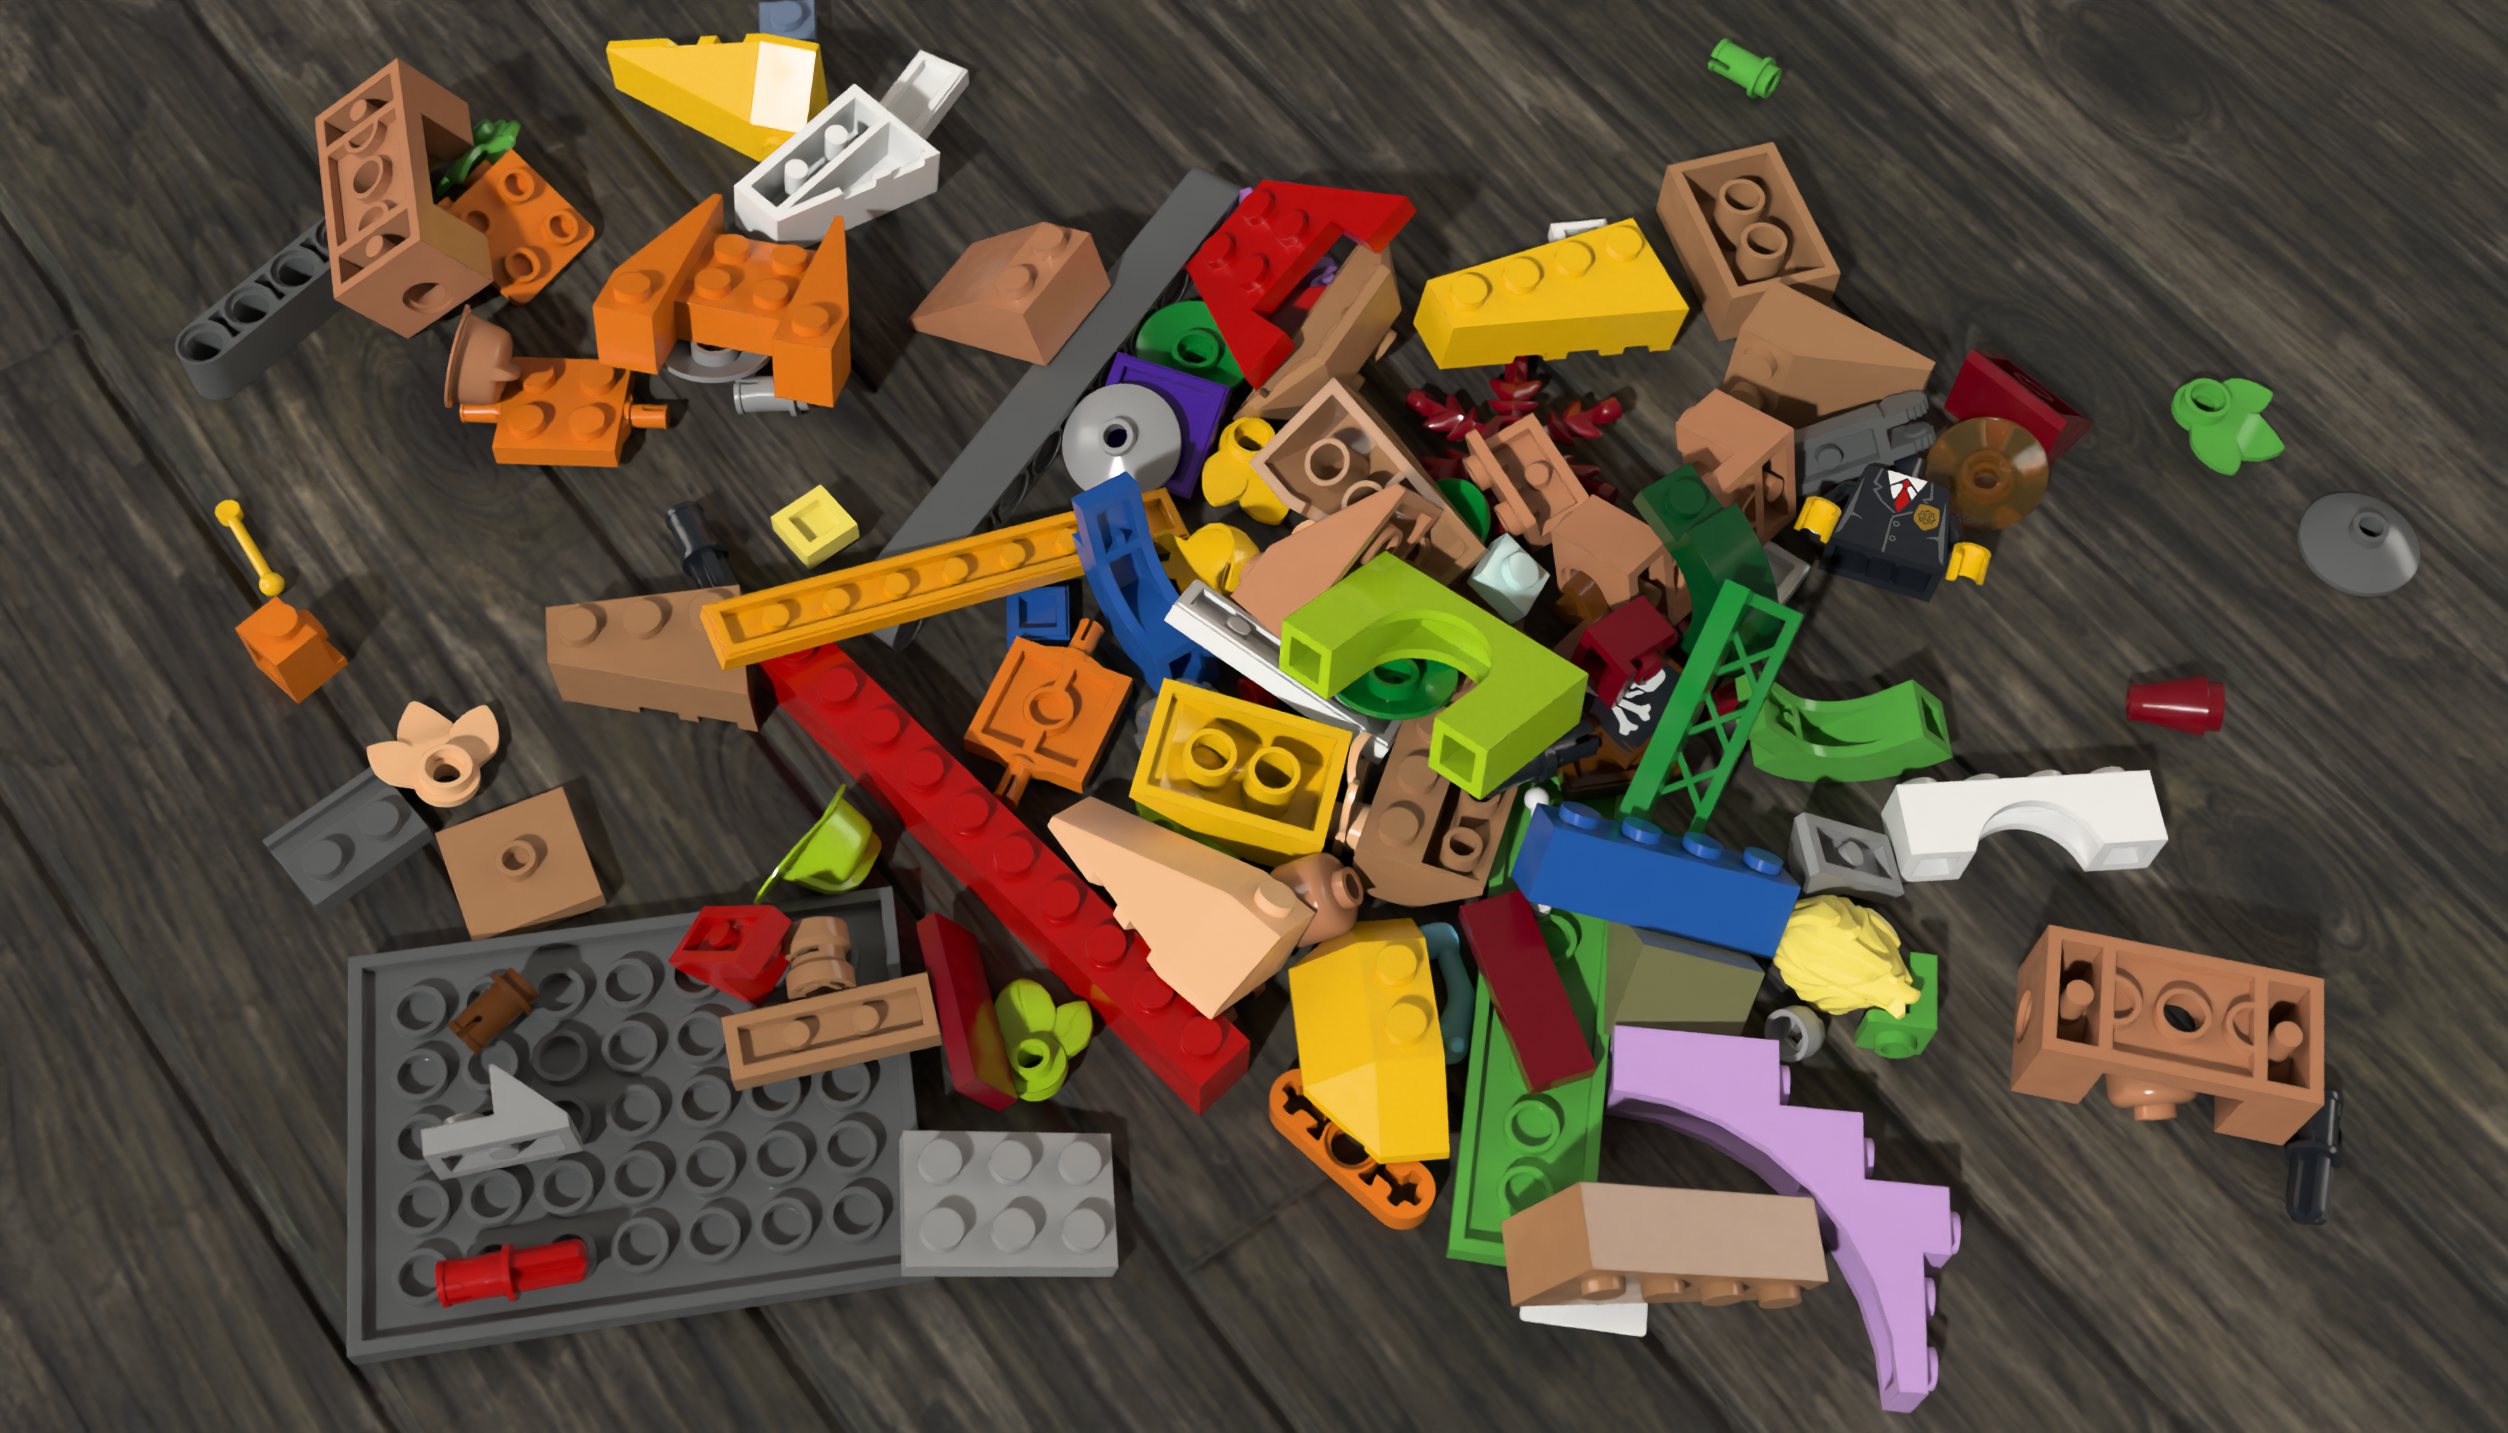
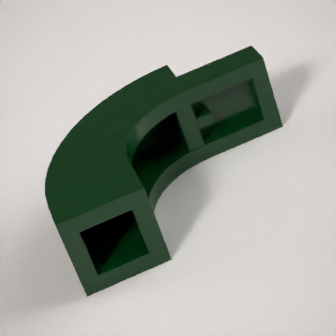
M1690 463L1639 491L1632 503L1675 560L1689 590L1692 603V619L1688 629L1676 642V646L1687 661L1726 579L1779 603L1777 588L1768 559L1746 516L1736 502L1724 509ZM1753 607L1750 608L1739 631L1748 656L1774 647L1780 625V619ZM1733 644L1724 665L1740 660L1735 644ZM1764 660L1751 664L1752 668L1754 669L1759 666ZM1744 668L1719 676L1711 691L1712 694L1733 682L1735 678L1746 674Z

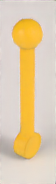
M225 500L219 503L215 508L216 517L222 525L230 526L260 576V590L266 596L273 597L279 595L285 587L284 579L278 573L270 570L241 521L244 514L240 505L234 500Z

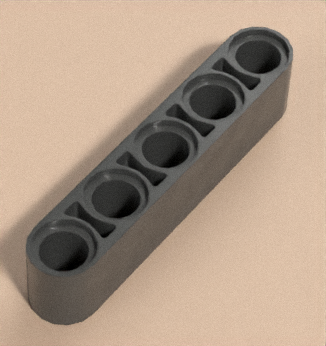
M325 216L185 327L177 336L175 342L176 354L193 386L201 396L210 400H223L238 394L345 306L334 300Z

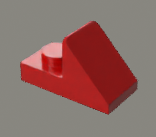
M773 905L704 906L668 962L676 969L751 1006L760 1007L764 1004L790 963L783 956L780 940L792 921Z

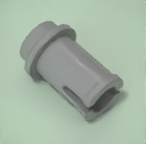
M750 376L735 380L734 402L739 415L752 412L790 411L792 417H799L802 410L812 409V404L774 397L773 376Z

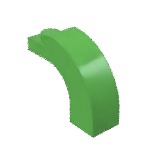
M1757 669L1754 673L1758 681L1762 672ZM1746 674L1735 678L1739 704L1735 706L1734 711L1745 708L1753 693ZM1913 679L1862 698L1829 702L1798 697L1774 682L1747 739L1750 740L1755 767L1782 778L1813 783L1857 782L1883 779L1913 772L1953 758L1942 702Z

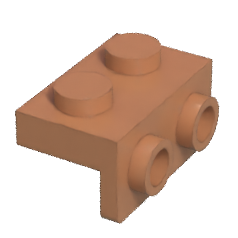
M1533 413L1486 440L1482 439L1476 429L1465 434L1471 456L1464 459L1463 463L1471 479L1481 492L1491 488L1500 502L1494 506V511L1506 533L1513 539L1521 534L1532 553L1552 543L1551 530L1557 525L1558 521L1565 514L1573 512L1589 498V495Z

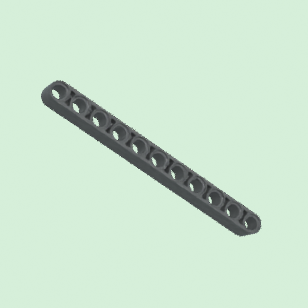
M1200 166L1193 167L1107 272L1111 287L1047 366L1035 363L1031 366L874 561L1000 530L1062 452L1063 433L1072 411L1086 396L1105 387L1117 352L1136 357L1137 338L1145 322L1160 309L1180 302L1192 287L1194 282L1186 265L1200 251L1203 244L1217 232L1239 207L1240 190L1245 188ZM932 616L863 635L896 653H900L912 643Z

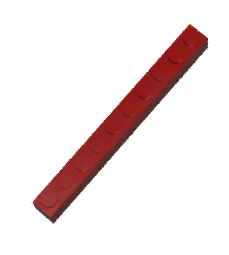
M834 642L755 663L761 687L1081 1001H1087L1090 1010L1199 1116L1248 1072L1251 1041L1221 1013L1210 1020L1161 979L1146 960L1151 952V948L1134 929L1124 930L1114 917V910Z

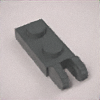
M1917 390L1903 391L1901 394L1885 397L1878 406L1875 403L1795 430L1796 497L1859 477L1865 467L1874 465L1880 468L1892 466L1895 460L1915 454L1920 450L1924 451V449L1930 448V445H1934L1933 441H1936L1933 425L1924 421H1916V423H1910L1907 426L1902 425L1893 428L1888 435L1886 429L1907 423L1911 419L1916 420V418L1922 417L1924 413H1927L1926 410L1929 407L1926 394H1923V391L1919 392Z

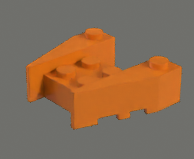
M712 194L621 264L611 274L592 305L599 364L658 375L677 339L760 355H769L772 357L774 397L834 408L851 372L844 217H834L818 250L813 251L803 249L797 245H780L747 239L738 234H725L723 195Z

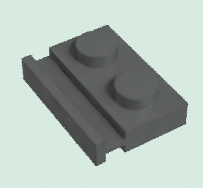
M369 767L262 841L323 917L435 838L427 824L395 786L382 781L375 775L372 768Z

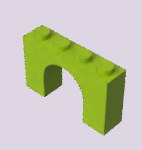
M1386 550L1282 620L1278 669L1325 700H1329L1376 666L1398 659L1418 658L1438 661L1457 668L1472 679L1477 686L1434 717L1428 767L1479 800L1580 723L1589 675L1587 672Z

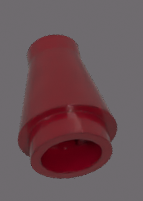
M2206 675L2147 684H2128L2125 707L2126 720L2143 722L2198 737H2203L2205 731L2219 732L2224 717V685L2222 682L2208 681Z

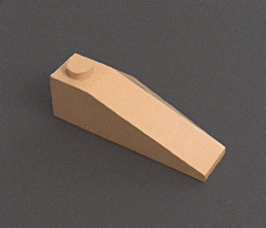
M1091 796L1052 816L1047 826L1085 878L1093 884L1104 886L1118 905L1113 915L1123 929L1136 928L1151 948V952L1146 960L1158 976L1210 1020L1279 972L1315 915V912L1300 901L1287 885L1275 880L1264 870Z

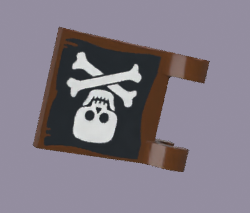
M1582 571L1577 572L1564 584L1562 591L1565 594L1553 607L1556 614L1564 621L1576 625L1551 650L1567 661H1570L1585 629L1614 612L1607 604L1597 583ZM1516 628V630L1531 638L1527 633H1525L1519 628ZM1665 653L1663 656L1667 659V663L1663 669L1641 686H1637L1632 681L1620 704L1611 710L1588 684L1586 686L1581 717L1589 720L1596 730L1586 736L1589 739L1598 737L1599 747L1624 769H1627L1647 749L1684 670Z

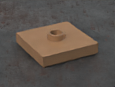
M563 787L435 833L472 941L533 933L607 905Z

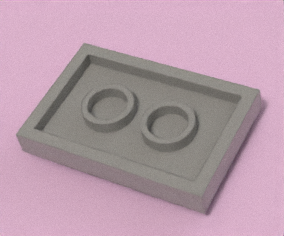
M903 1130L899 1140L901 1276L1113 1277L1118 1269L1111 1134Z

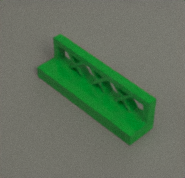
M1725 580L1613 821L1622 823L1625 817H1636L1655 824L1663 831V834L1684 838L1683 835L1651 820L1663 795L1687 787L1696 809L1695 817L1688 832L1704 833L1804 620V614L1758 595L1751 589L1731 580ZM1751 607L1785 621L1774 647L1748 656L1739 631ZM1733 644H1735L1740 660L1724 665ZM1768 659L1757 681L1751 664ZM1744 668L1753 693L1745 708L1720 716L1711 692L1719 676ZM1705 704H1707L1712 720L1696 725ZM1740 718L1729 741L1724 724ZM1715 727L1724 750V755L1717 768L1693 776L1684 754L1690 736ZM1679 763L1684 780L1668 785ZM1712 778L1703 800H1701L1696 783Z

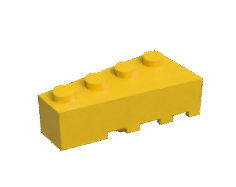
M1633 218L1428 280L1413 324L1438 368L1450 369L1509 364L1514 362L1516 356L1540 355L1543 356L1544 361L1566 359L1568 352L1598 350L1599 356L1622 354L1625 347L1648 345L1649 352L1670 350L1689 311V307Z

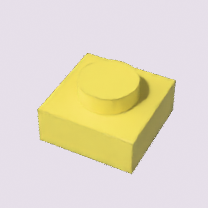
M821 484L771 516L774 531L809 570L860 538L858 524Z

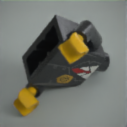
M1913 454L1895 460L1894 465L1890 466L1889 470L1874 465L1865 467L1858 482L1845 481L1822 497H1808L1794 525V529L1798 531L1801 528H1806L1813 533L1821 535L1820 541L1826 543L1817 569L1928 603L1946 567L1948 569L1945 577L1946 580L1955 581L1957 576L1969 577L1976 582V585L1982 586L1991 553L1983 546L1969 543L1958 515L1950 511L1949 491L1944 486L1924 481L1927 465L1923 459Z

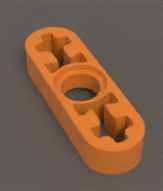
M1300 1069L1289 1070L1275 1080L1270 1091L1269 1117L1274 1127L1386 1226L1398 1230H1408L1419 1226L1426 1220L1433 1205L1436 1187L1431 1173L1419 1161L1386 1164L1384 1176L1395 1186L1402 1188L1410 1182L1417 1187L1414 1196L1416 1206H1413L1408 1201L1401 1202L1397 1207L1389 1202L1392 1188L1382 1177L1377 1174L1370 1186L1364 1182L1376 1172L1379 1166L1377 1161L1369 1156L1360 1164L1348 1165L1340 1162L1334 1156L1331 1144L1337 1136L1346 1132L1341 1130L1331 1120L1324 1128L1321 1138L1317 1140L1313 1137L1317 1132V1120L1302 1109L1294 1115L1286 1112L1288 1107L1287 1094L1290 1093L1296 1098L1304 1096ZM1312 1103L1311 1110L1313 1114L1326 1124L1329 1118Z

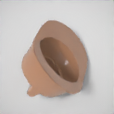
M465 304L449 358L444 394L445 407L452 408L455 404H496L503 394L507 381L516 380L522 374V365L512 359L513 343L511 334L499 326L472 315L470 305Z

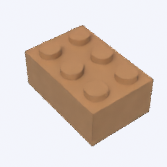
M1774 142L1667 165L1656 212L1718 341L1738 337L1740 327L1774 280L1829 307L1841 272Z

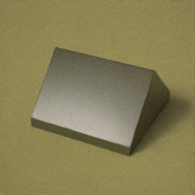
M1608 921L1604 1034L1611 1035L1615 1025L1740 1037L1765 972L1750 954Z

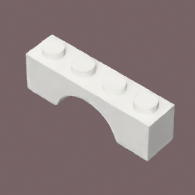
M2116 766L2103 767L2089 774L2062 775L2061 772L2056 770H2044L2020 778L2000 779L1995 774H1979L1969 777L1964 781L1936 782L1935 779L1929 777L1914 778L1895 786L1881 812L1885 835L1889 837L1901 883L1959 879L1975 854L1978 841L1989 834L2002 830H2028L2051 838L2063 846L2076 859L2084 872L2147 868L2168 841L2150 770L2124 771L2123 768Z

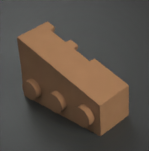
M740 585L545 607L547 662L562 700L641 713L642 708H650L678 713L680 719L700 722L701 717L736 722L739 729L758 732L753 664L723 671L700 619L702 605L741 596Z

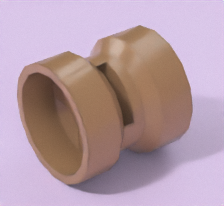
M815 916L790 924L781 938L783 956L791 962V970L786 976L787 993L790 1002L857 987L854 967L846 962L845 956L851 948L847 922L831 916Z

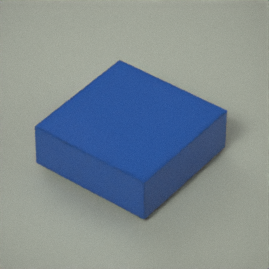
M1041 586L1006 596L1008 651L1016 636L1043 646L1065 648L1069 646V586Z

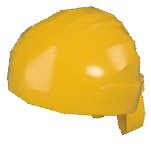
M1209 523L1197 530L1187 540L1164 530L1154 534L1157 544L1171 553L1169 560L1160 562L1168 578L1176 580L1180 596L1195 579H1199L1243 609L1230 596L1240 584L1239 575L1243 567L1253 556L1260 553L1259 548L1246 533L1237 527L1227 524Z

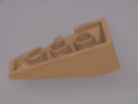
M1335 377L1248 462L1285 506L1314 522H1318L1394 483H1398L1434 502L1444 511L1406 557L1404 562L1449 589L1490 551L1398 435L1359 392Z

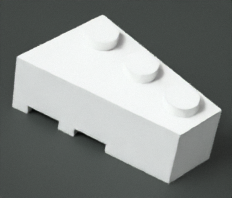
M854 83L734 186L735 225L753 240L780 245L791 244L800 246L803 249L824 239L835 216L844 217L846 231L937 192L940 152Z

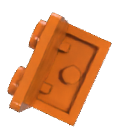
M510 149L494 165L488 160H484L462 183L468 190L457 201L453 202L447 196L436 205L487 235L493 276L491 284L516 306L528 304L594 237L592 225L513 149Z

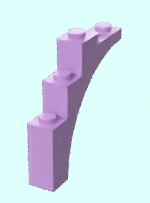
M1615 1025L1609 1039L1603 1114L1658 1124L1711 1145L1754 1171L1781 1196L1814 1198L1821 1240L1831 1251L1855 1295L1875 1353L1882 1410L1911 1413L1929 1395V1391H1934L1937 1384L1938 1356L1934 1347H1927L1926 1321L1932 1319L1935 1309V1284L1932 1278L1924 1276L1934 1277L1952 1254L1955 1255L1958 1252L1960 1246L1961 1221L1957 1212H1950L1949 1187L1869 1180L1873 1173L1875 1150L1873 1139L1864 1137L1863 1113L1786 1106L1790 1093V1069L1788 1066L1779 1065V1040Z

